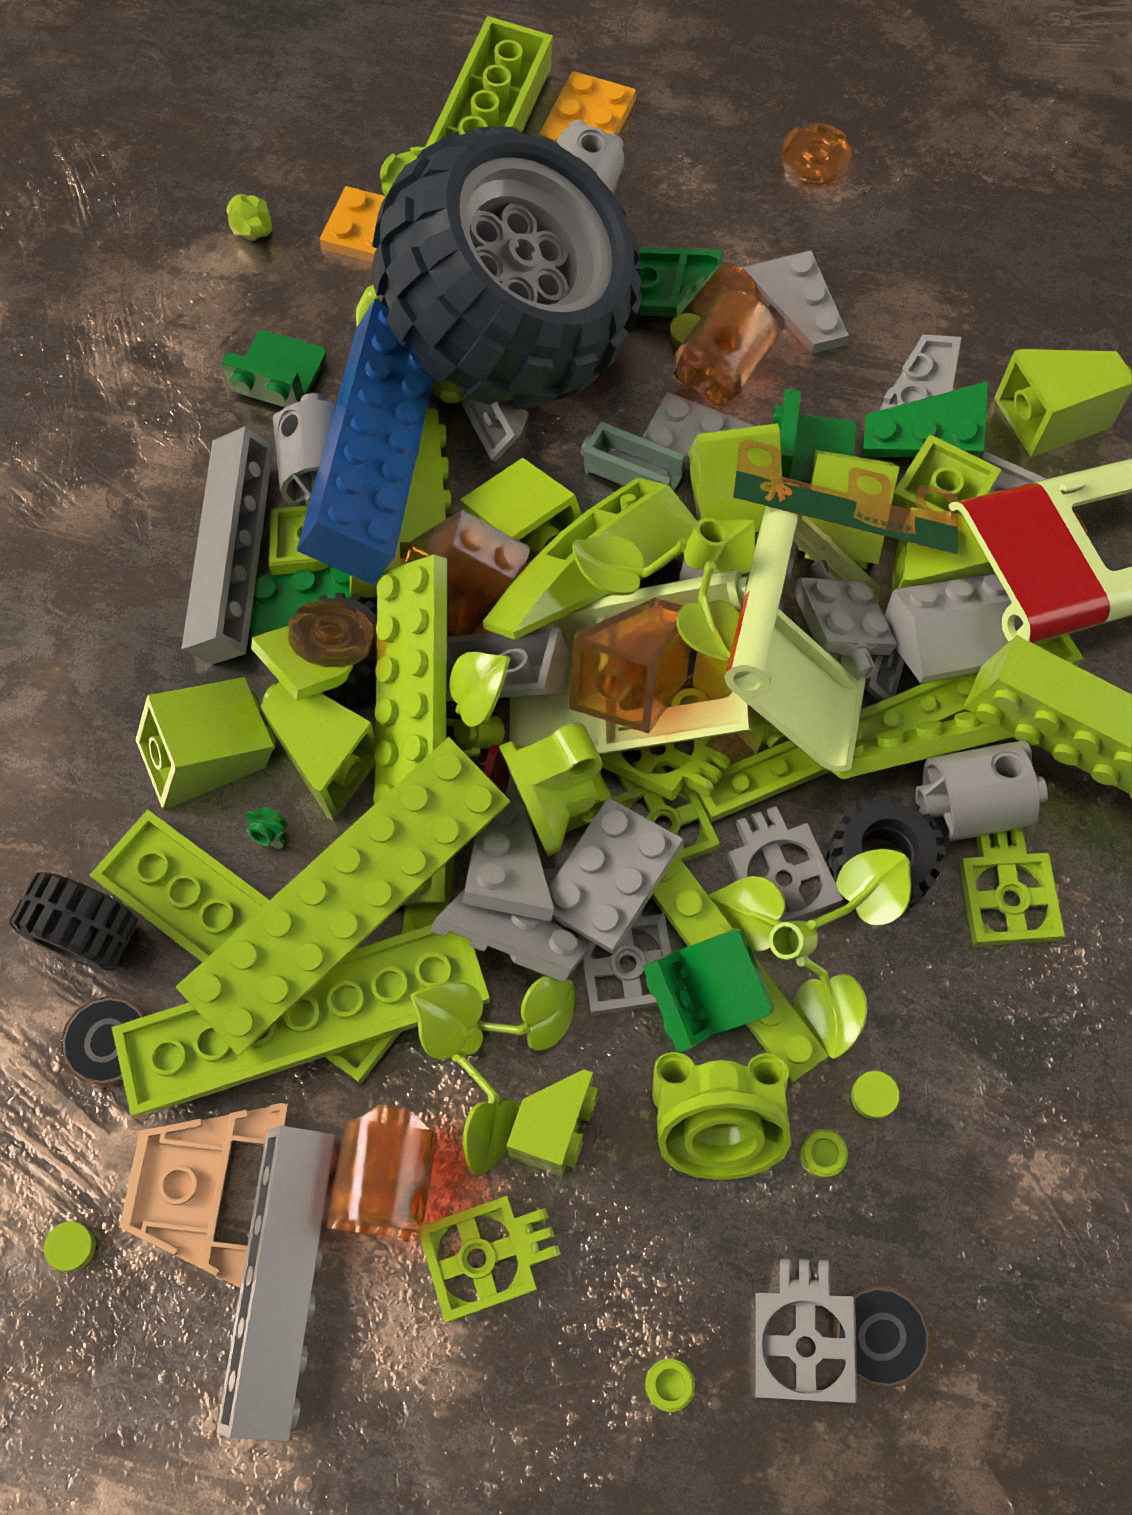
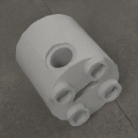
M580 120L570 122L569 127L560 134L557 143L565 150L585 161L597 172V175L609 190L614 193L624 168L622 139L616 134L606 133Z
M309 393L302 396L300 402L285 407L273 416L280 491L283 499L295 507L309 506L336 406L333 402L324 401V397L318 393Z
M1019 741L928 758L924 764L923 785L917 786L915 796L916 804L920 806L919 814L924 817L929 813L935 820L933 822L934 829H940L942 833V840L952 842L1037 824L1039 803L1047 801L1048 791L1043 777H1036L1032 766V752L1028 742Z

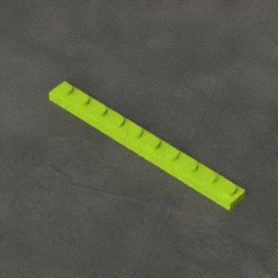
M1068 634L1035 643V645L1076 666H1079L1084 659ZM978 672L929 681L862 709L856 740L867 741L875 739L877 734L883 731L897 730L904 732L916 729L918 723L925 721L945 722L955 719L954 716L958 713L970 712L963 707ZM788 740L729 765L725 771H721L722 777L717 783H713L714 788L709 795H703L698 792L697 794L710 822H713L831 771L819 765L795 743Z

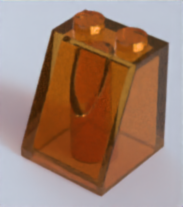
M461 510L411 540L405 564L434 554L447 558V637L471 635L483 623L509 586L523 572L526 567L530 547L468 512Z
M653 598L577 632L573 641L569 709L649 734L687 678L690 646L680 636L676 622L678 613L683 605Z

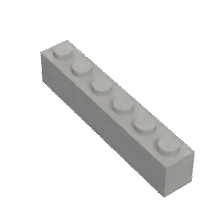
M245 426L212 440L181 648L212 665L246 654L273 445Z
M287 1126L267 1129L217 1434L229 1438L289 1442L290 1430H293L297 1425L300 1403L299 1399L295 1396L298 1376L303 1375L308 1358L307 1346L303 1345L306 1324L312 1321L315 1311V1296L311 1293L314 1273L319 1271L323 1257V1247L319 1243L321 1224L326 1222L330 1210V1197L326 1194L328 1177L334 1172L337 1163V1148L333 1147L335 1134Z

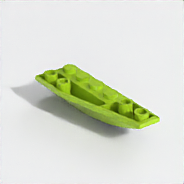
M639 477L635 478L587 510L561 531L509 586L484 619V629L516 640L610 595L596 588L580 571L572 549L575 539L583 540L600 535H613L625 538L633 542L643 554L644 564L642 568H644L676 546L680 538L689 539L698 521L669 485ZM680 552L679 554H677L675 557H673L671 560H669L666 564H668L670 561H672L674 558H676L677 556H679V555H680L681 553H683V552Z

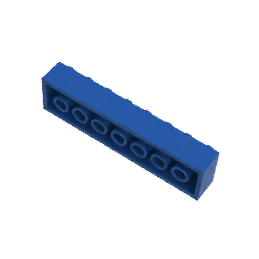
M376 298L355 330L297 547L298 552L371 585L376 583L395 558L433 383V377L420 367L422 361L410 347H403L386 321L389 309Z

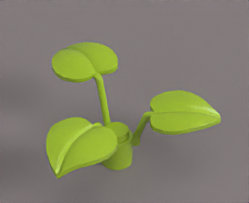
M712 518L701 519L697 522L689 539L680 538L676 546L644 568H642L644 564L643 554L633 542L625 538L613 535H600L589 539L574 540L572 549L575 561L586 579L601 591L620 596L634 594L640 586L639 577L650 576L677 554L683 552L687 565L695 570H704L698 595L699 603H687L678 613L676 619L678 632L682 639L694 650L713 658L729 661L740 614L734 606L725 600L708 602L707 593L713 571L722 573L739 570L742 577L750 573L756 548L754 520L718 521Z
M467 652L457 659L452 668L449 690L452 699L458 703L455 711L462 718H446V726L454 727L455 740L464 748H467L463 752L468 757H478L480 749H489L490 745H501L504 739L505 730L503 722L499 717L491 714L496 706L511 659L508 656L483 652Z
M877 849L861 853L850 859L840 870L836 881L839 893L850 902L837 910L808 922L802 920L779 921L786 910L784 895L773 881L764 877L751 876L742 878L708 895L732 928L740 929L744 932L752 951L771 949L781 959L796 958L798 966H805L820 977V979L808 980L800 986L795 995L793 1007L827 1054L833 1059L840 1057L849 1050L860 1036L867 1017V999L862 986L853 976L840 974L829 978V974L824 968L808 958V955L817 946L818 939L815 930L822 925L849 914L855 908L859 917L864 922L872 925L889 924L901 917L906 911L911 897V874L909 858L906 854L899 851Z
M544 976L534 982L527 990L521 1006V1017L524 1023L517 1026L479 1020L483 1011L482 997L475 987L467 983H440L423 988L410 995L417 1015L421 1045L429 1056L440 1060L452 1057V1060L459 1063L488 1096V1102H479L471 1109L464 1126V1154L467 1167L473 1175L477 1176L486 1173L509 1153L506 1145L519 1107L516 1102L509 1098L499 1101V1095L496 1090L468 1061L466 1055L473 1054L480 1048L483 1041L482 1031L517 1035L527 1033L528 1045L536 1051L546 1050L557 1044L566 1034L574 1016L576 992L573 980L566 979L563 982L549 976Z

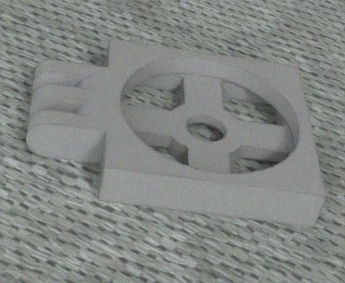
M776 806L767 809V815L772 824L770 826H767L761 812L751 815L756 831H751L745 818L736 820L738 832L745 846L729 851L727 855L728 861L738 881L747 877L748 865L753 856L763 854L770 869L764 878L773 881L784 895L788 910L779 921L801 920L842 903V896L837 889L808 823L788 830ZM788 843L798 845L807 851L810 860L797 865L788 863L781 852L780 846ZM785 871L792 876V883L789 886H781L777 883L776 875L779 872ZM819 877L822 884L820 894L813 903L806 906L799 891L801 882Z
M641 911L615 954H612L610 957L592 959L591 954L597 944L578 934L579 940L590 946L582 961L591 1016L658 1006L656 998L652 994L642 995L640 976L644 972V965L671 953L665 914L643 916ZM632 930L647 934L658 943L661 949L642 952L634 946ZM632 956L637 962L636 968L630 972L623 971L619 965L622 957ZM615 975L618 979L622 980L624 998L612 999L606 996L596 986L595 978Z
M780 1259V1294L756 1293V1397L857 1403L855 1297L831 1296L829 1260H819V1280H811L810 1260H799V1279H792L793 1267L791 1259ZM786 1305H796V1329L789 1336L768 1335V1323L775 1313ZM816 1306H823L836 1316L845 1331V1338L823 1337L816 1330ZM802 1337H810L815 1343V1352L810 1357H803L797 1351V1342ZM768 1356H787L796 1364V1389L787 1388L775 1378L768 1367ZM824 1358L846 1359L845 1368L837 1381L824 1390H817V1365Z

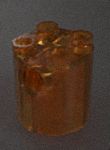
M735 290L720 292L676 350L675 363L677 367L674 370L675 378L683 385H691L695 390L705 395L707 400L713 405L723 406L727 400H733L742 391L776 343L779 333L776 319L758 299L744 292Z
M377 1105L376 1108L358 1119L346 1120L328 1213L327 1228L375 1237L380 1235L419 1242L420 1234L423 1232L438 1134L430 1129L412 1110L401 1107Z

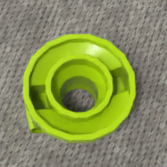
M572 723L565 725L551 736L526 747L513 741L499 746L547 857L560 852L565 833L585 824H590L606 799L610 798L613 800L600 773L603 762L583 724Z
M670 1052L660 1056L655 1062L652 1099L658 1108L657 1129L661 1156L678 1171L693 1177L713 1180L746 1178L766 1171L784 1159L792 1144L785 1095L789 1068L785 1061L774 1054L764 1053L753 1057L748 1066L725 1060L709 1061L701 1065H695L690 1057L683 1053Z

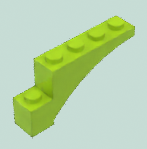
M427 408L419 452L414 466L396 554L386 570L434 554L445 558L446 548L453 547V524H446V514H450L451 492L450 490H444L443 480H448V457H441V448H445L446 427L445 424H439L438 409ZM350 575V597L353 594L362 597H378V580L374 585H371Z

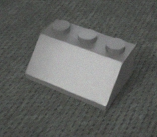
M996 573L895 589L892 592L884 617L898 644L895 647L919 682L923 683L979 672L981 666L1009 642L1002 630V616L1012 602ZM1016 615L1014 619V627L1017 631L1024 623L1022 619Z
M559 627L537 629L516 640L497 633L447 637L446 701H454L449 690L452 668L457 659L467 652H483L493 655H505L511 658L499 698L566 693L573 662Z

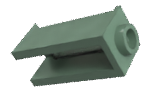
M600 422L593 435L588 434L581 447V456H584L586 474L591 472L623 486L639 477L667 484L675 494H677L684 481L685 454L604 422Z

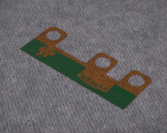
M752 440L740 442L733 498L958 554V510L952 512L949 508L945 512H938L929 508L924 499L928 493H938L944 496L950 504L958 501L954 493L928 485H920L917 488L916 511L890 505V480L884 474L861 468H852L849 471L847 494L779 476L781 452L778 448ZM755 447L762 448L771 454L773 461L768 466L755 465L748 459L747 451ZM864 475L874 477L881 483L882 491L879 494H867L858 487L857 479Z

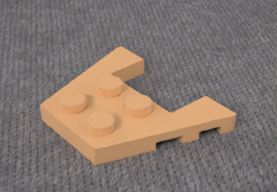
M279 1103L270 1105V1107L250 1111L243 1110L229 1113V1115L204 1120L197 1119L139 1131L119 1228L241 1288L247 1246L215 1242L232 1144L236 1142L264 1146L267 1129L285 1126L288 1104Z

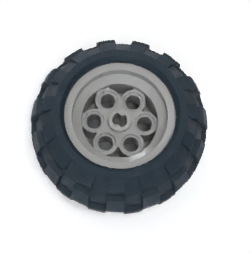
M491 126L479 127L474 131L471 130L461 135L458 131L423 149L414 161L404 166L383 200L378 213L372 247L377 249L374 254L371 271L375 293L379 295L381 304L389 309L386 319L388 325L403 347H410L422 361L420 364L422 369L440 383L446 380L457 386L461 395L474 401L491 405L500 400L504 405H513V409L538 407L555 399L559 400L576 394L594 382L617 359L623 350L628 334L632 331L641 303V278L639 276L641 257L636 236L627 224L624 208L615 194L599 178L597 172L585 161L562 148L557 142L535 133L532 136L523 134L513 127Z

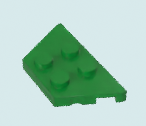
M639 247L641 257L639 276L641 278L640 292H642L638 315L678 317L722 266V250Z

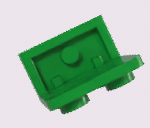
M262 330L257 333L245 357L227 352L221 365L231 392L287 407L300 402L302 396L309 394L327 355L322 346Z
M785 389L783 404H775L772 424H779L782 482L809 485L815 450L854 456L857 427L851 420L798 414L801 391Z
M732 929L669 953L643 966L647 976L648 989L656 998L664 1018L665 1031L673 1040L677 1052L693 1048L714 1034L765 1018L774 1011L772 998L747 938L740 929Z

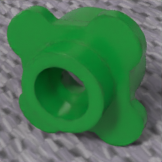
M261 807L257 812L248 811L245 818L249 821L246 831L256 843L262 846L272 845L279 849L285 845L282 835L288 828V824L281 814L267 807Z

